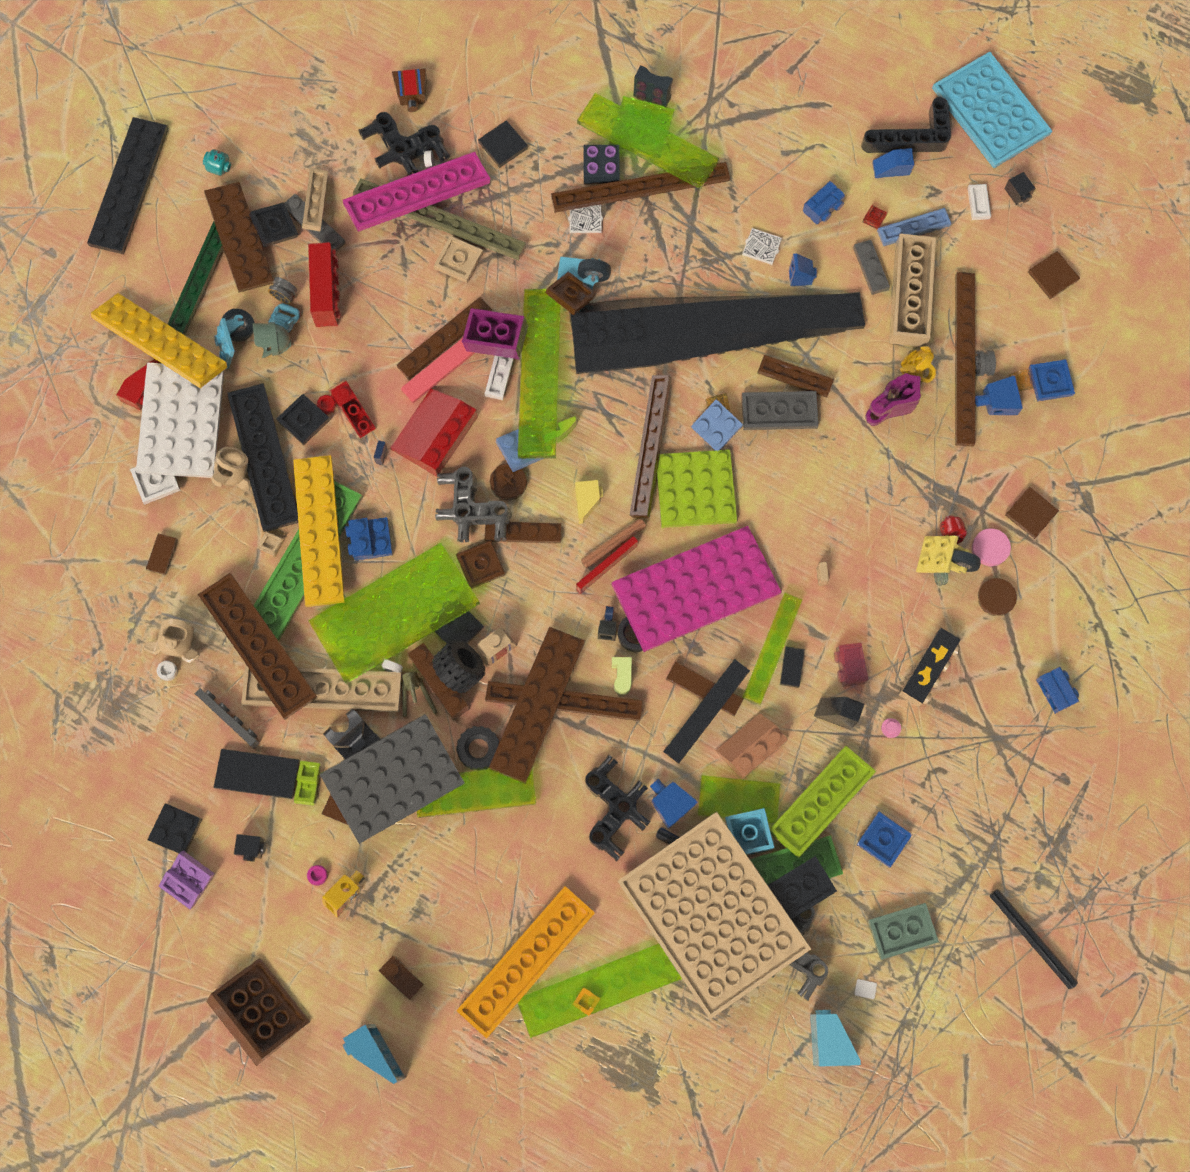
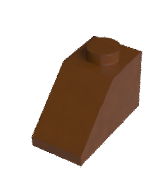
M392 956L379 969V972L409 1000L424 985L396 956Z

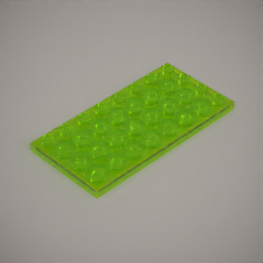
M439 543L345 598V603L335 604L311 618L308 622L347 684L382 663L384 659L387 660L476 607L480 602L442 543Z

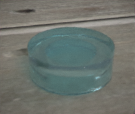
M934 573V579L938 586L947 584L948 573Z

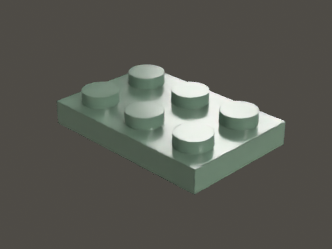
M926 903L867 920L880 960L939 942Z

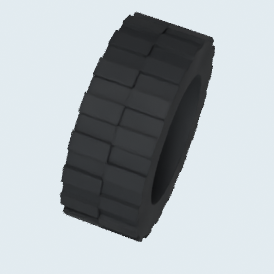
M473 726V728L466 729L460 735L461 737L458 739L456 746L457 754L464 766L471 770H487L497 750L499 740L491 729L484 728V726ZM475 739H482L488 744V752L482 758H475L469 752V745Z

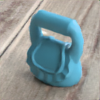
M279 304L275 307L268 323L275 322V324L284 327L289 333L293 329V325L299 320L300 311L298 308L290 305ZM279 310L288 312L296 316L291 317L284 315L282 313H279Z

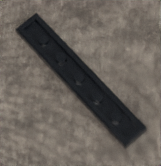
M734 659L663 752L679 764L750 670Z

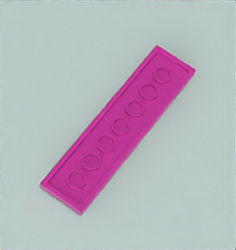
M472 152L343 199V205L359 232L489 184L490 177L476 153Z

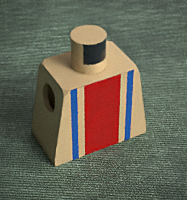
M500 627L478 643L476 652L480 655L485 666L489 667L517 645L508 633Z

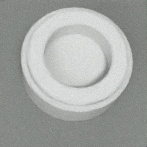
M432 150L424 152L426 169L434 167Z
M163 661L158 665L157 674L162 680L170 681L177 676L178 669L173 662Z

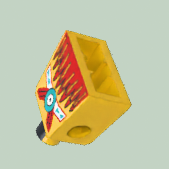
M357 870L350 878L344 874L322 896L323 905L338 918L359 895V885L364 881L365 877ZM345 888L350 889L348 892L342 891Z

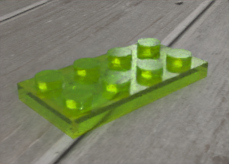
M701 775L698 815L710 817L717 812L721 818L764 808L768 823L775 824L778 819L780 783Z

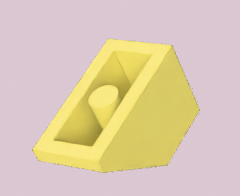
M598 480L575 482L579 524L584 523L600 504L603 490L602 486H598Z

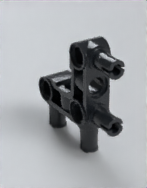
M380 112L377 114L376 119L372 121V124L358 129L362 140L378 134L386 145L388 152L374 158L379 169L392 162L403 165L409 176L412 175V172L413 174L418 172L412 160L423 155L425 151L435 150L441 162L445 161L443 157L446 160L450 157V154L443 145L444 139L440 134V130L435 125H428L419 129L417 133L404 137L399 133L397 124L391 115L387 112Z
M608 755L598 768H593L585 777V785L589 791L609 805V812L601 821L598 820L589 834V841L597 849L607 852L617 862L625 851L613 843L611 837L626 820H631L641 831L651 821L637 811V800L648 789L647 786L643 785L638 790L643 784L638 780L628 793H624L607 778V774L618 764L615 759L612 760V756ZM596 776L600 782L598 785L592 786L588 782L589 778ZM621 802H626L630 808L628 811L622 812L618 805ZM595 832L603 834L604 839L601 842L593 840L592 836Z

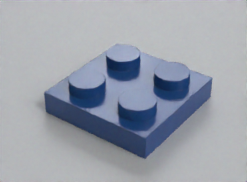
M1066 359L1029 366L1037 402L1070 397L1075 394Z
M878 812L856 845L891 868L912 834L881 812Z

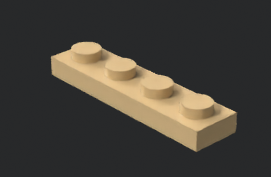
M310 168L302 224L303 229L321 231L328 171Z

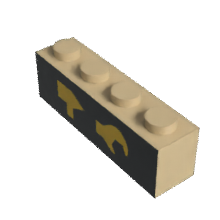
M940 627L900 691L899 696L917 707L923 703L927 704L932 696L929 693L932 687L936 688L941 681L939 675L942 671L946 672L951 662L948 660L951 655L955 656L959 651L960 646L958 644L961 639Z

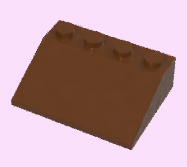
M260 958L212 992L206 1001L256 1066L277 1051L310 1022Z

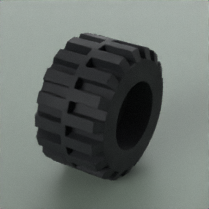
M461 640L449 641L432 660L433 669L436 671L435 673L440 678V681L458 693H466L485 676V666L480 655L473 647Z

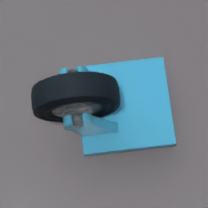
M560 257L557 280L569 271L593 290L595 283L603 282L610 278L611 267L600 259Z
M242 309L228 310L222 316L220 324L217 326V335L214 336L215 344L220 348L219 357L227 362L226 369H229L235 352L232 341L242 342L249 339L253 334L252 323H254V319L247 311Z

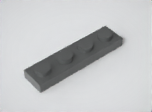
M294 194L284 204L288 213L302 226L305 202L298 195ZM323 219L321 231L306 229L319 243L330 242L332 249L336 251L345 244V240Z
M200 688L195 693L198 698L253 749L260 744L256 740L258 736L250 728L246 731L242 727L244 723L236 715L232 718L228 714L230 710L222 702L218 705L214 701L216 697L208 689L204 692Z

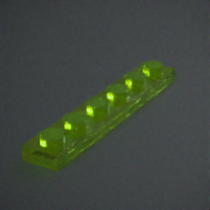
M784 593L742 697L745 700L761 705L802 599Z

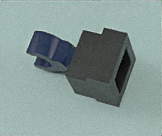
M606 606L605 619L600 620L597 639L615 641L616 622H612L614 607Z

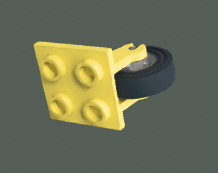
M925 536L916 572L950 573V570L960 574L962 572L966 574V572L978 571L981 559L972 554L970 550L957 545V536Z

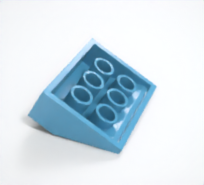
M365 1024L343 1038L345 1043L342 1045L348 1056L352 1055L353 1058L393 1084L405 1079L403 1072L375 1024Z

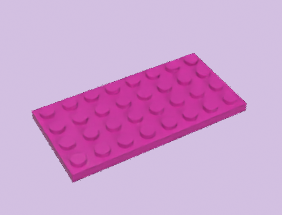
M748 526L611 583L643 652L782 593Z

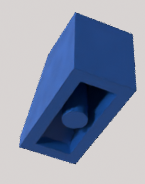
M912 148L893 150L873 160L875 178L910 175L914 166Z
M797 253L793 254L789 266L790 286L812 285L814 278L817 277V269L813 267V261Z

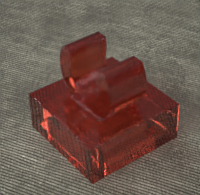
M871 205L863 219V223L878 230L886 218L887 212Z

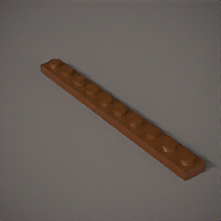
M723 162L551 193L554 213L728 182L730 181L727 163Z
M957 272L955 275V446L974 447L975 273Z

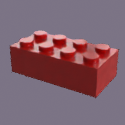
M330 242L308 244L310 313L316 327L338 326L341 312L340 308H338L340 293L337 285H340L339 274H337L339 260L336 257V250L332 249Z

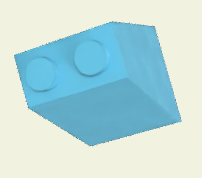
M815 1010V1014H810L813 1065H861V1060L838 1015L831 1014V1010Z

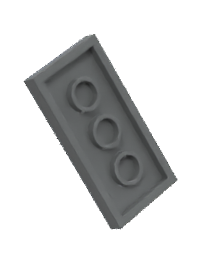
M816 391L744 392L741 395L743 430L818 428Z

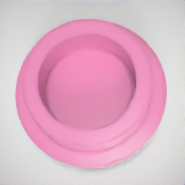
M889 718L882 723L881 730L886 737L895 738L901 732V725L896 719Z

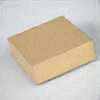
M266 531L257 548L276 557L284 539Z
M820 562L816 569L818 585L822 586L826 585L829 579L827 562Z

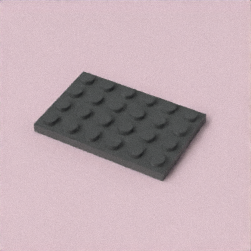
M426 714L319 774L359 844L464 784L463 779Z

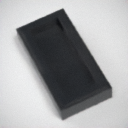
M785 646L780 685L800 687L805 649Z

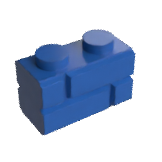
M829 181L804 204L803 212L816 225L821 221L826 222L834 210L838 211L844 205L845 194Z
M1061 667L1036 679L1055 714L1079 702L1078 691L1076 688L1071 687L1069 675L1065 670L1062 671Z

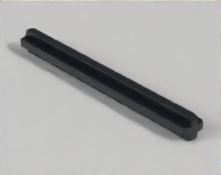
M999 889L994 890L990 894V898L1068 989L1075 988L1078 981Z

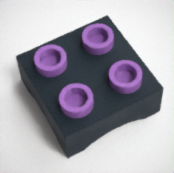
M583 145L584 184L619 181V145Z

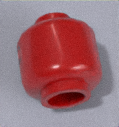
M947 516L939 525L942 536L958 537L957 544L961 543L967 535L964 521L960 517Z

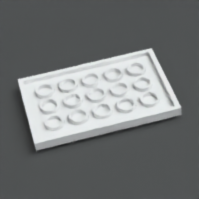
M147 363L136 465L137 473L212 478L217 452L224 370L200 389L162 363Z

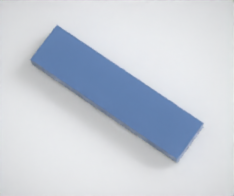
M942 208L880 227L877 232L884 247L896 243L899 234L920 236L949 227L951 221L946 209Z

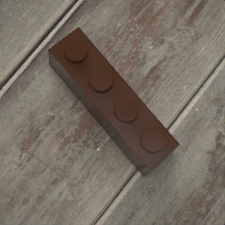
M424 643L407 653L452 720H455L469 710L467 703L460 693L451 690V688H448L440 681V678L435 673L436 671L433 669L432 660L434 657Z

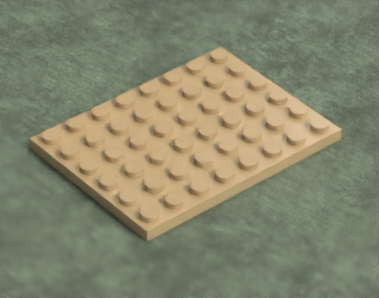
M717 812L618 880V883L709 1019H712L811 950L809 944Z

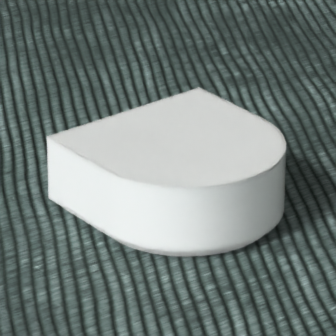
M384 659L382 664L383 670L388 672L400 673L403 669L401 665Z

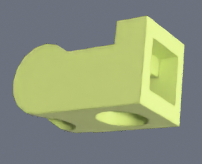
M612 657V668H617L614 691L618 695L623 696L630 691L632 657Z

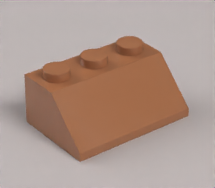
M759 713L718 748L716 752L742 781L783 746L788 739L774 723Z

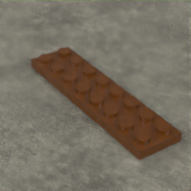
M231 573L198 594L284 720L317 698L312 688Z
M549 626L491 761L489 770L526 784L581 654L585 640Z

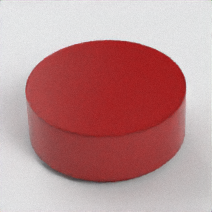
M323 395L317 400V407L325 414H331L336 409V402L332 396Z

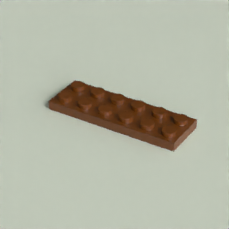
M240 182L204 190L238 293L273 284V277L259 236L249 216L250 210Z

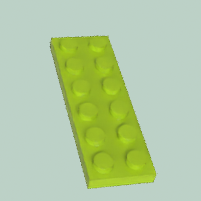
M845 746L770 828V833L795 856L800 858L876 771Z

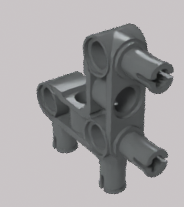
M461 467L454 471V473L437 474V477H440L437 478L438 485L454 484V500L451 509H436L435 512L438 514H435V518L437 521L453 520V522H456L458 525V542H464V540L469 542V527L471 525L495 524L494 540L501 541V538L502 541L507 540L506 527L512 517L511 510L503 501L475 503L477 480L468 467ZM469 475V478L463 481V478ZM505 509L502 515H498L500 510ZM464 511H468L465 516L461 517Z
M813 907L808 909L812 913L810 918L804 919L799 914L791 919L802 936L806 931L810 930L815 920V910ZM806 952L789 965L806 975L807 979L797 994L801 997L804 995V999L809 1001L817 985H822L828 977V967L819 957ZM815 967H823L825 973L822 976H816L813 973Z

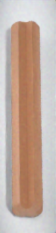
M641 518L583 557L581 562L584 567H590L632 536L639 533L646 527L645 522Z

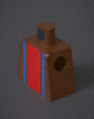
M426 68L392 71L400 105H407L409 112L418 111V104L425 103Z

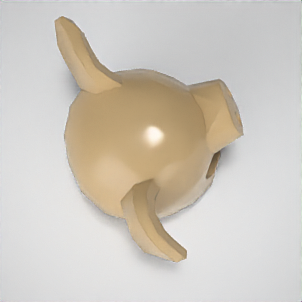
M233 447L220 449L214 461V474L211 478L213 484L218 487L236 485L241 490H250V480L246 478L248 457L246 454Z
M172 618L163 620L157 642L151 641L143 648L144 651L155 655L162 652L169 656L182 657L187 663L195 661L200 656V653L191 650L194 628L184 621Z

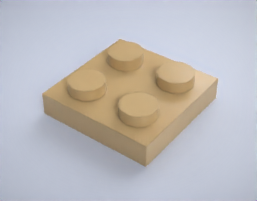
M450 236L434 264V269L467 283L483 254V250Z

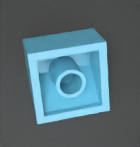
M764 808L725 817L726 826L746 855L765 852L774 848Z

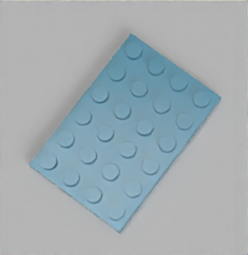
M991 52L979 57L932 86L933 91L938 97H943L948 101L950 113L993 168L1018 155L1052 133L1051 128Z

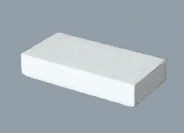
M987 184L969 185L967 189L972 220L990 219L991 212Z

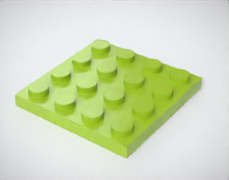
M730 450L660 454L657 468L661 528L737 523Z

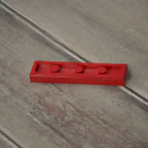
M632 536L576 583V590L582 594L638 546V540Z

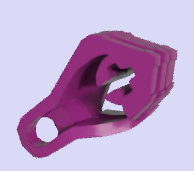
M905 373L890 381L884 392L870 404V409L865 415L867 423L871 426H877L889 418L912 413L921 398L920 376ZM889 391L894 394V398H888ZM874 413L879 419L873 420L870 415Z

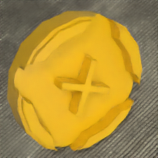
M922 346L921 350L918 352L914 350L903 359L900 372L902 374L908 373L909 375L920 376L921 382L929 383L936 375V370L931 364L934 352L928 346ZM928 368L929 374L924 378L923 371Z

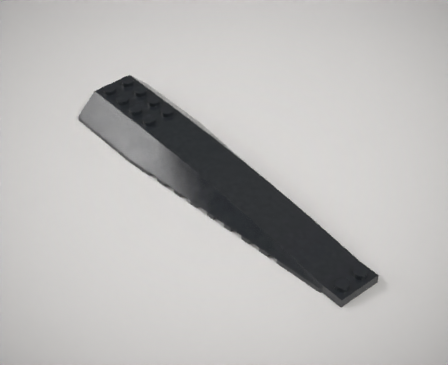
M860 292L811 295L634 298L588 303L574 315L569 312L576 374L651 367L672 363L677 360L685 361L694 357L702 358L711 354L718 353L719 355L733 350L741 351L750 347L758 348L761 345L779 344V342L797 341L801 338H814L842 333L846 330L864 329L865 327Z

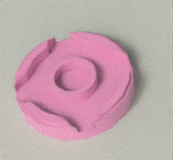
M985 529L979 532L973 540L972 552L981 559V564L990 567L998 566L1010 555V541L1000 530Z

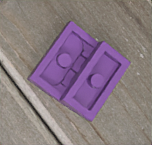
M182 851L178 854L171 869L166 871L159 887L188 909H192L215 873L188 853Z

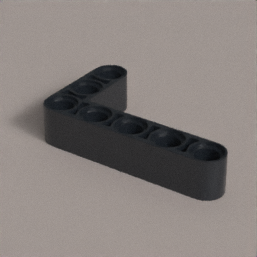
M936 97L933 100L929 109L930 129L868 130L864 134L861 143L862 150L866 153H889L893 150L911 148L912 152L944 151L951 139L948 101L943 97Z

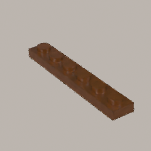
M481 297L476 299L396 365L408 380L413 378L464 336L471 308L492 311L490 306Z

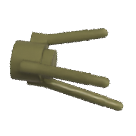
M409 672L402 675L403 717L407 716V691H411L413 702L416 703L415 690L419 686L433 713L437 714L435 705L423 684L422 677L418 678L417 672Z

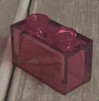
M862 643L839 645L836 648V652H834V661L839 666L837 677L838 681L842 682V687L866 684L868 674Z

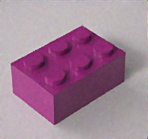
M471 308L462 343L467 352L520 359L528 324L524 316Z

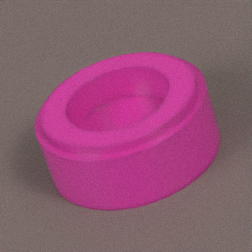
M314 865L308 870L307 879L311 884L320 886L327 881L328 872L323 866Z

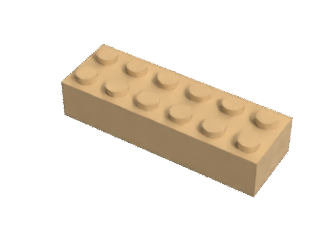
M899 234L895 243L890 344L922 347L926 346L930 340L936 237Z

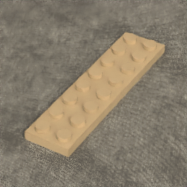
M245 665L241 704L275 707L252 672ZM298 668L317 696L315 700L303 708L399 712L401 672Z

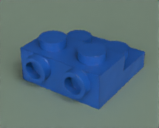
M387 517L371 520L362 518L348 521L349 526H345L346 535L351 538V544H348L349 556L353 555L355 561L393 555Z

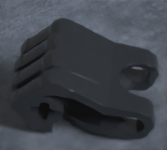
M354 709L346 713V716L349 718V725L345 732H334L331 728H328L323 733L344 759L380 740L379 736L372 731Z

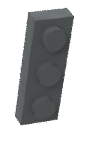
M867 240L854 244V252L871 294L874 295L889 290V283L872 241Z

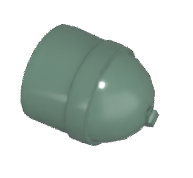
M275 322L252 323L255 345L264 349L262 358L282 354L291 347L289 333L284 327L275 324Z

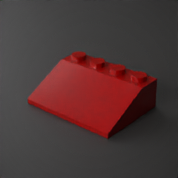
M430 389L390 449L437 477V474L441 473L478 418L477 409L462 400Z

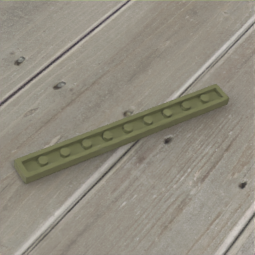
M360 178L353 191V196L380 185ZM431 205L403 215L518 261L526 247V242Z

